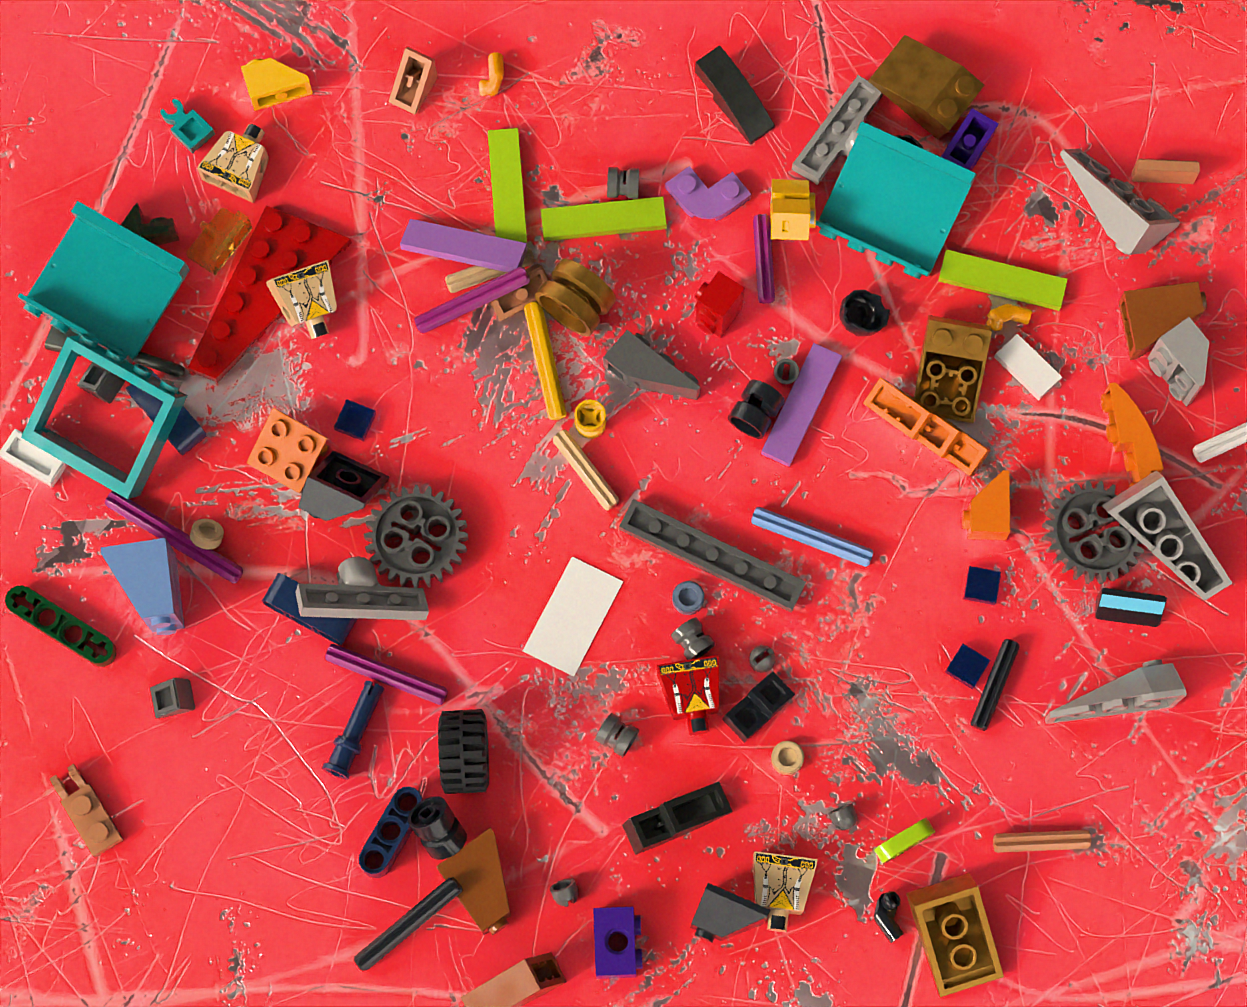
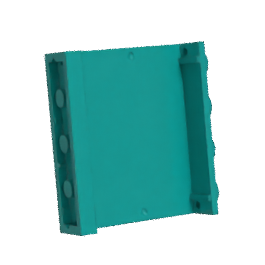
M861 121L856 132L858 136L819 220H816V226L821 227L819 233L833 240H836L837 236L849 240L848 247L864 253L865 249H869L877 253L876 260L892 266L895 261L905 266L904 273L920 279L922 274L929 276L977 174Z
M77 201L71 210L75 216L72 225L28 295L25 296L19 293L17 297L25 304L23 309L31 315L40 318L41 314L51 319V326L65 334L68 330H71L78 335L84 334L90 338L94 337L99 341V346L106 350L110 348L123 353L126 356L125 360L132 364L190 269L186 262Z

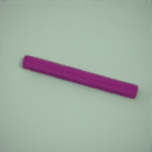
M111 491L107 496L105 504L111 510L159 539L166 538L172 547L228 581L237 583L243 574L242 567L212 549H202L196 546L188 534L132 500L126 499L114 491Z

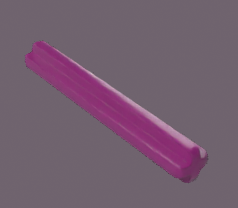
M520 266L414 318L415 325L421 333H426L528 284L530 282L528 272L524 267Z
M331 644L326 651L325 658L328 662L438 705H442L446 699L448 691L443 686L335 644Z

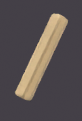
M528 247L522 267L529 266L535 262L530 247ZM472 266L447 275L445 282L450 293H455L508 272Z
M565 429L559 431L553 437L554 444L602 507L607 511L615 507L619 503L618 496L569 432Z

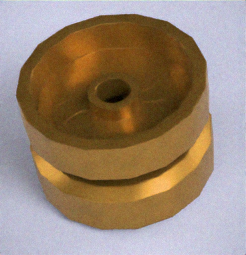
M564 258L560 260L552 271L553 281H545L535 293V299L558 323L579 335L587 337L600 324L598 314H607L615 304L616 296L612 289L594 272L573 260Z

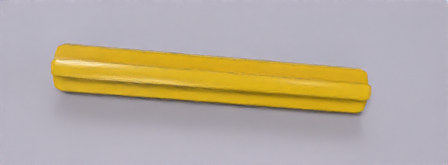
M536 301L530 302L524 306L548 418L554 421L565 418L567 413L543 308Z

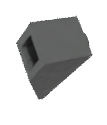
M626 330L603 357V368L628 387L697 400L700 397L699 381L689 372L685 371L682 373L674 367L675 363L665 353H656L650 348L648 340L638 333L633 335L630 331Z

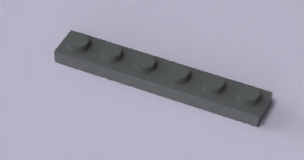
M634 499L619 525L620 531L791 613L806 585V581Z

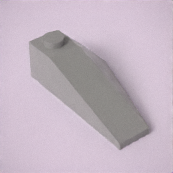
M1079 148L1063 149L1061 151V158L1106 234L1116 242V248L1126 255L1146 253L1180 224L1177 218L1151 197L1146 202L1132 192L1134 186L1126 181L1124 183L1119 179L1109 177L1111 172L1107 167Z
M1162 660L1147 661L1143 663V667L1050 711L1045 717V723L1053 724L1174 708L1187 695L1186 688L1173 663L1163 664Z

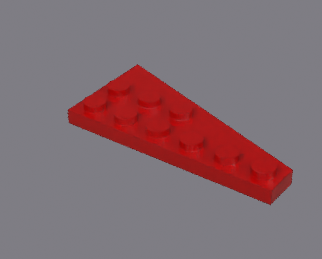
M266 205L187 367L189 372L218 383L244 356L243 353L256 340L259 341L266 333L265 330L283 315L266 282L272 278L328 260L330 266L333 263L332 260L342 250L345 251L352 243L351 238Z

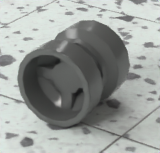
M608 167L607 197L617 198L619 195H626L628 198L638 199L639 168H629L627 171H621L618 167Z
M697 617L688 620L671 634L674 642L684 648V656L687 660L700 658L715 646L713 639L709 635H704L702 624Z
M610 713L599 729L595 741L601 745L608 744L613 747L614 753L623 758L635 741L639 729L633 725H625L621 722L620 717Z

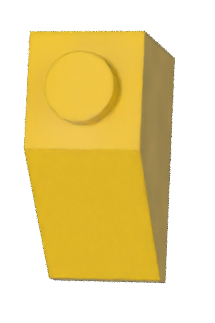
M272 58L254 59L241 66L254 111L313 94L307 75Z

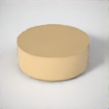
M199 519L192 526L190 539L196 546L202 549H215L222 542L224 530L214 520Z
M792 741L780 742L774 747L771 754L773 768L783 775H792L798 772L804 762L802 748Z

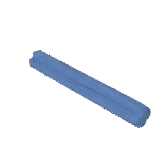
M757 507L751 518V523L859 565L867 567L871 562L873 556L872 549L767 509Z

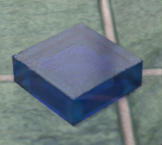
M346 399L334 429L364 442L376 416V411Z
M969 566L963 599L995 605L1001 572Z
M962 644L945 673L973 690L991 660Z

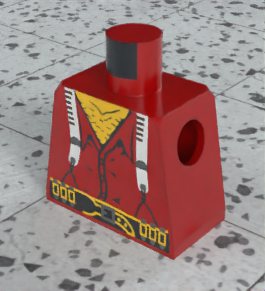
M715 655L657 665V676L673 720L687 718L690 735L708 733L709 727L706 715L716 714L719 711V656Z

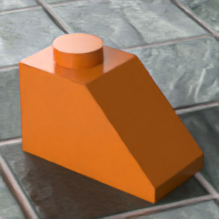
M1003 470L971 500L967 510L962 511V529H967V539H1007L1010 533L1009 470Z

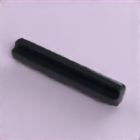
M1005 639L1002 642L971 720V726L978 730L985 731L990 724L1020 648V645L1015 641Z

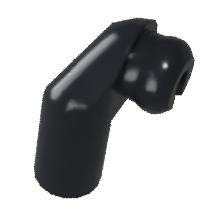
M888 891L880 895L874 912L876 924L890 943L904 934L894 920L897 906L901 902L899 895L894 891Z

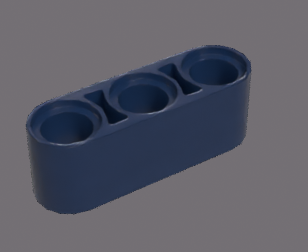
M153 372L152 376L160 380V378ZM130 384L125 388L126 391L154 423L163 401ZM183 406L167 439L183 456L206 438L207 434Z
M278 573L261 602L281 615L342 646L358 618L300 616L295 593L298 582Z
M402 787L397 790L361 850L359 864L364 873L369 877L381 878L389 872L412 833L413 829L408 823V816L411 811L401 810L400 803L407 796L415 797L417 804L423 799L415 788ZM389 825L400 827V835L394 840H387L383 837V832ZM376 853L381 854L384 857L381 867L369 869L366 863L368 857Z

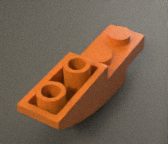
M1116 382L1109 383L1104 394L1101 395L1102 410L1104 413H1108L1109 424L1106 426L1107 439L1109 443H1113L1114 452L1127 451L1124 454V464L1126 471H1131L1133 483H1130L1131 487L1156 470L1161 474L1164 468L1154 435L1141 411Z

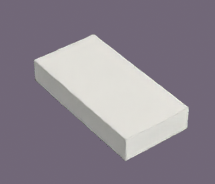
M1018 334L994 356L1038 401L1062 378Z
M14 429L0 450V458L53 488L66 469L67 464L21 438L23 433Z

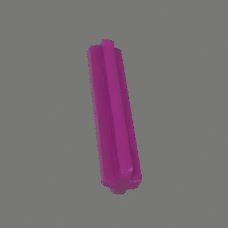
M758 214L753 218L757 291L759 303L766 304L775 301L771 226L769 215Z

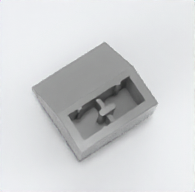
M1190 317L1161 336L1147 358L1151 370L1158 377H1163L1169 385V391L1176 400L1182 401L1186 407L1193 402L1205 384L1209 340Z

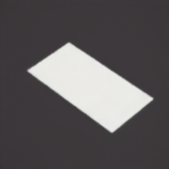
M572 557L531 633L523 652L574 677L623 581Z

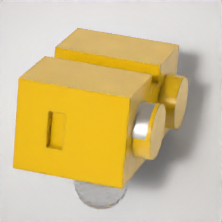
M772 179L770 199L771 239H782L790 243L809 239V228H815L816 225L815 193H809V180Z

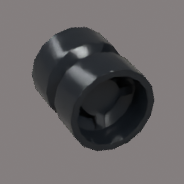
M752 379L741 394L743 401L736 402L728 415V420L734 427L746 435L762 439L771 425L770 417H775L778 414L785 399L772 386Z
M439 796L429 797L419 802L411 810L408 816V823L415 834L421 838V842L429 855L436 860H443L455 855L462 849L467 841V833L458 819L454 817L455 815L444 798Z

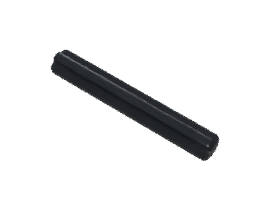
M454 877L445 880L354 956V962L362 971L370 969L460 894L463 890L460 883Z

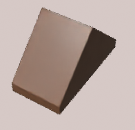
M406 47L388 102L414 115L417 114L438 78L435 59L410 47Z

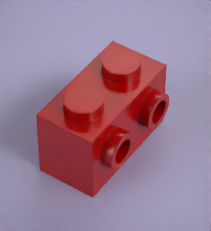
M720 271L716 273L709 284L704 282L695 295L697 299L694 309H696L695 322L698 323V327L708 335L715 334L722 338L742 310L745 288Z

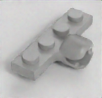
M857 75L793 162L792 170L818 185L838 157H848L858 136L856 132L861 121H865L883 96V93L868 82V80Z
M360 556L348 558L339 565V572L336 573L338 585L298 583L295 592L299 613L303 617L426 620L429 613L423 588L386 587L380 585L373 563Z

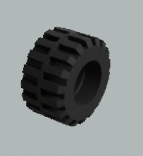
M483 710L442 711L438 721L440 780L445 794L486 792L489 785V750L487 720Z

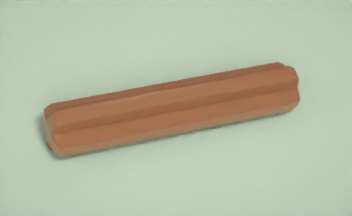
M1089 830L1003 833L993 836V848L997 853L1088 849L1091 847L1092 842Z

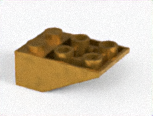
M928 315L914 398L944 418L974 423L992 334L991 326Z

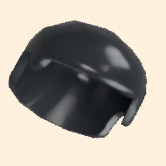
M854 290L842 299L839 316L847 331L858 337L872 336L887 325L890 310L885 309L882 305L881 296L871 294L866 290Z

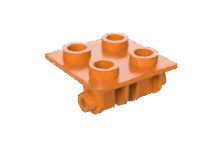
M273 408L246 463L300 494L306 483L307 476L311 473L319 455L324 456L327 452L329 445L326 444L328 438L278 409Z

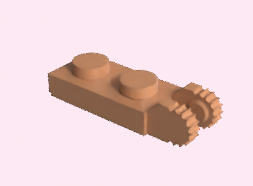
M72 764L67 767L68 773L80 788L79 790L69 795L63 781L57 775L51 777L50 781L62 799L60 801L92 856L96 858L123 841V838L92 786L86 783L77 767Z

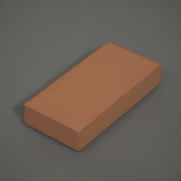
M1138 159L1132 170V182L1194 184L1200 172L1199 162Z

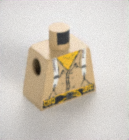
M248 124L242 136L231 131L224 132L197 167L201 180L254 203L269 159L266 148L259 144L265 132L253 124Z
M328 260L272 278L266 282L291 327L305 322L311 339L329 333L323 316L336 311L337 305Z
M754 851L752 862L755 904L770 910L767 924L768 930L787 932L789 914L802 915L817 866V859Z

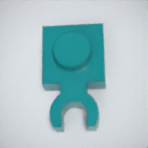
M173 99L172 103L177 109L176 113L168 114L162 109L160 110L161 116L166 123L174 125L170 128L172 134L193 154L215 135L214 129L193 109L188 114H185L182 103L177 99Z

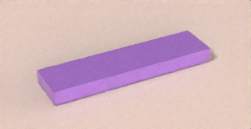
M415 219L409 220L400 242L401 250L503 272H510L522 266L528 251L527 243Z
M813 343L798 378L795 380L765 442L761 455L790 467L836 372L842 355Z

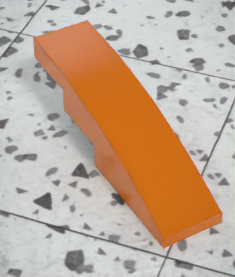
M882 377L879 378L863 402L864 405L911 439L919 441L969 476L975 475L991 451L959 427Z

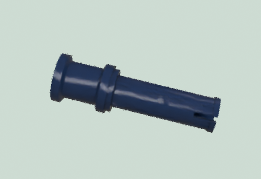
M365 681L342 736L338 735L333 742L335 747L328 763H324L322 766L324 771L341 779L348 780L351 775L349 769L355 756L359 755L362 750V745L359 743L378 700L384 691L382 686L376 683L373 686L371 681Z

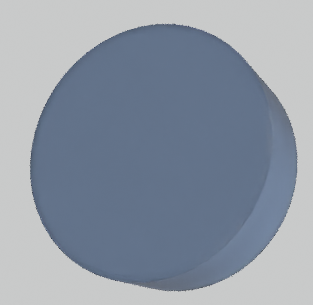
M691 581L678 584L672 594L673 606L679 613L684 615L697 613L704 603L702 588L697 583Z

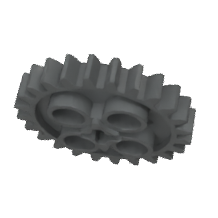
M1087 480L1083 484L1082 489L1077 483L1070 487L1071 493L1064 489L1059 494L1061 499L1055 498L1051 501V505L1055 509L1049 508L1045 512V515L1051 520L1045 521L1042 524L1043 528L1050 530L1049 533L1042 537V540L1051 541L1052 543L1045 551L1046 553L1055 552L1057 554L1052 563L1057 564L1062 561L1064 563L1062 568L1063 574L1072 569L1074 571L1073 580H1077L1083 574L1086 584L1092 582L1095 576L1097 582L1103 584L1107 577L1113 582L1118 578V573L1123 576L1129 572L1128 566L1133 567L1138 563L1134 556H1140L1144 553V550L1137 545L1142 543L1120 523L1119 526L1108 528L1099 535L1092 534L1081 541L1069 542L1070 538L1082 536L1090 529L1095 531L1117 521L1108 512V518L1105 519L1100 517L1096 511L1097 506L1103 507V504L1117 496L1115 494V485L1113 484L1107 490H1104L1103 481H1099L1093 489L1090 480ZM1068 517H1073L1079 522L1080 527L1078 530L1070 527ZM1110 535L1116 536L1120 540V548H1116L1110 543ZM1081 546H1086L1091 550L1092 559L1085 558L1082 555Z
M415 485L411 494L408 493L405 487H402V496L397 497L391 491L389 492L391 502L387 503L380 499L379 503L382 510H371V514L376 520L366 521L367 528L373 532L365 533L364 538L366 541L373 543L367 545L365 549L367 553H376L370 558V561L373 565L381 563L378 568L380 575L389 571L388 580L390 583L399 577L401 587H405L408 580H412L414 588H418L420 580H424L429 588L431 587V578L436 577L439 582H443V571L451 575L454 574L451 563L461 565L462 560L457 553L467 552L466 546L460 543L469 540L468 533L461 532V530L467 527L466 520H458L463 515L461 509L451 511L455 505L453 499L445 503L443 502L444 492L440 491L434 497L430 486L424 494L420 493L418 485ZM409 510H415L419 513L418 518L412 522L402 519L403 515ZM392 523L400 524L408 532L392 527ZM437 525L447 528L446 533L440 537L432 536L430 531ZM419 532H421L424 541L416 538L414 542H412L409 533L417 535ZM392 537H399L403 540L402 544L395 549L388 548L386 546L387 541ZM427 543H430L437 547L439 546L441 547V550L435 551ZM426 552L430 555V559L424 564H417L413 561L416 554Z

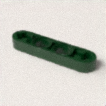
M23 585L15 586L7 592L5 603L15 616L93 665L105 667L114 661L116 656L115 645L105 635ZM27 594L25 599L35 606L33 612L23 605H19L16 608L15 598L17 596L22 598ZM45 610H53L56 613L54 623L49 626H43L39 622L40 614ZM73 626L81 627V639L74 643L68 642L65 638L67 630ZM89 640L98 647L106 644L105 649L108 653L105 657L99 655L95 658L96 653L86 644Z

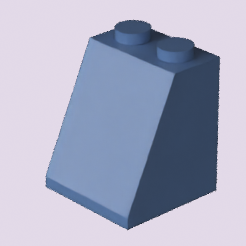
M166 538L100 548L101 555L141 619L152 633L157 632V635H171L176 633V629L185 628L177 557Z

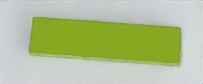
M518 128L487 130L496 237L527 243Z
M663 197L541 209L544 241L667 229Z
M946 249L938 282L1060 311L1067 279Z

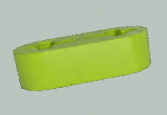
M924 818L882 843L874 851L882 864H885L933 835L935 830L928 819Z

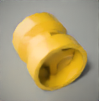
M591 399L579 403L574 413L577 432L582 437L588 439L599 437L606 428L605 408L598 401Z

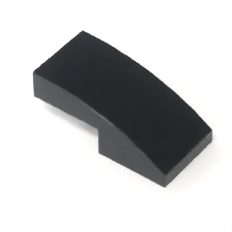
M772 671L750 690L743 700L726 713L722 720L745 743L777 714L795 694Z

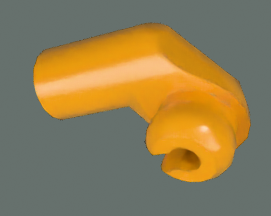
M498 52L491 53L488 56L489 80L482 79L479 81L481 96L490 95L493 97L499 91L504 76L503 55Z
M1003 304L990 310L987 315L986 325L991 326L993 331L1002 330L1003 323L1009 320L1028 325L1032 310L1012 304Z

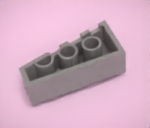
M1157 470L1102 505L1112 517L1123 525L1203 600L1209 599L1232 584V581L1175 493Z

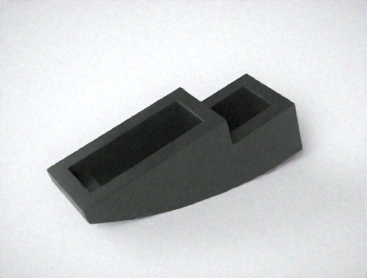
M720 45L696 61L695 73L712 92L714 102L750 145L775 127L754 90Z
M717 782L664 802L657 808L633 816L622 826L635 855L703 827L733 811L720 783Z

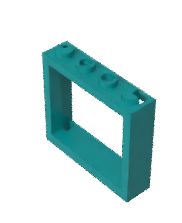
M84 334L69 336L61 349L21 438L126 499L140 496L188 395L179 391V388L174 386V382L167 379L159 380L152 376L153 371L146 366L129 363L125 360L126 356L123 353L110 348L106 350L99 346V341L94 337L90 338ZM78 354L163 401L129 475L45 427Z

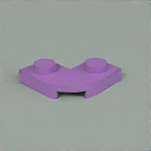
M689 166L665 183V189L683 211L692 218L695 216L718 221L751 199V193L734 172H731L708 189Z

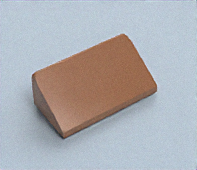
M537 263L526 269L530 277L528 284L489 302L499 321H503L524 310L526 304L537 302L535 293L545 281L549 280L542 265Z

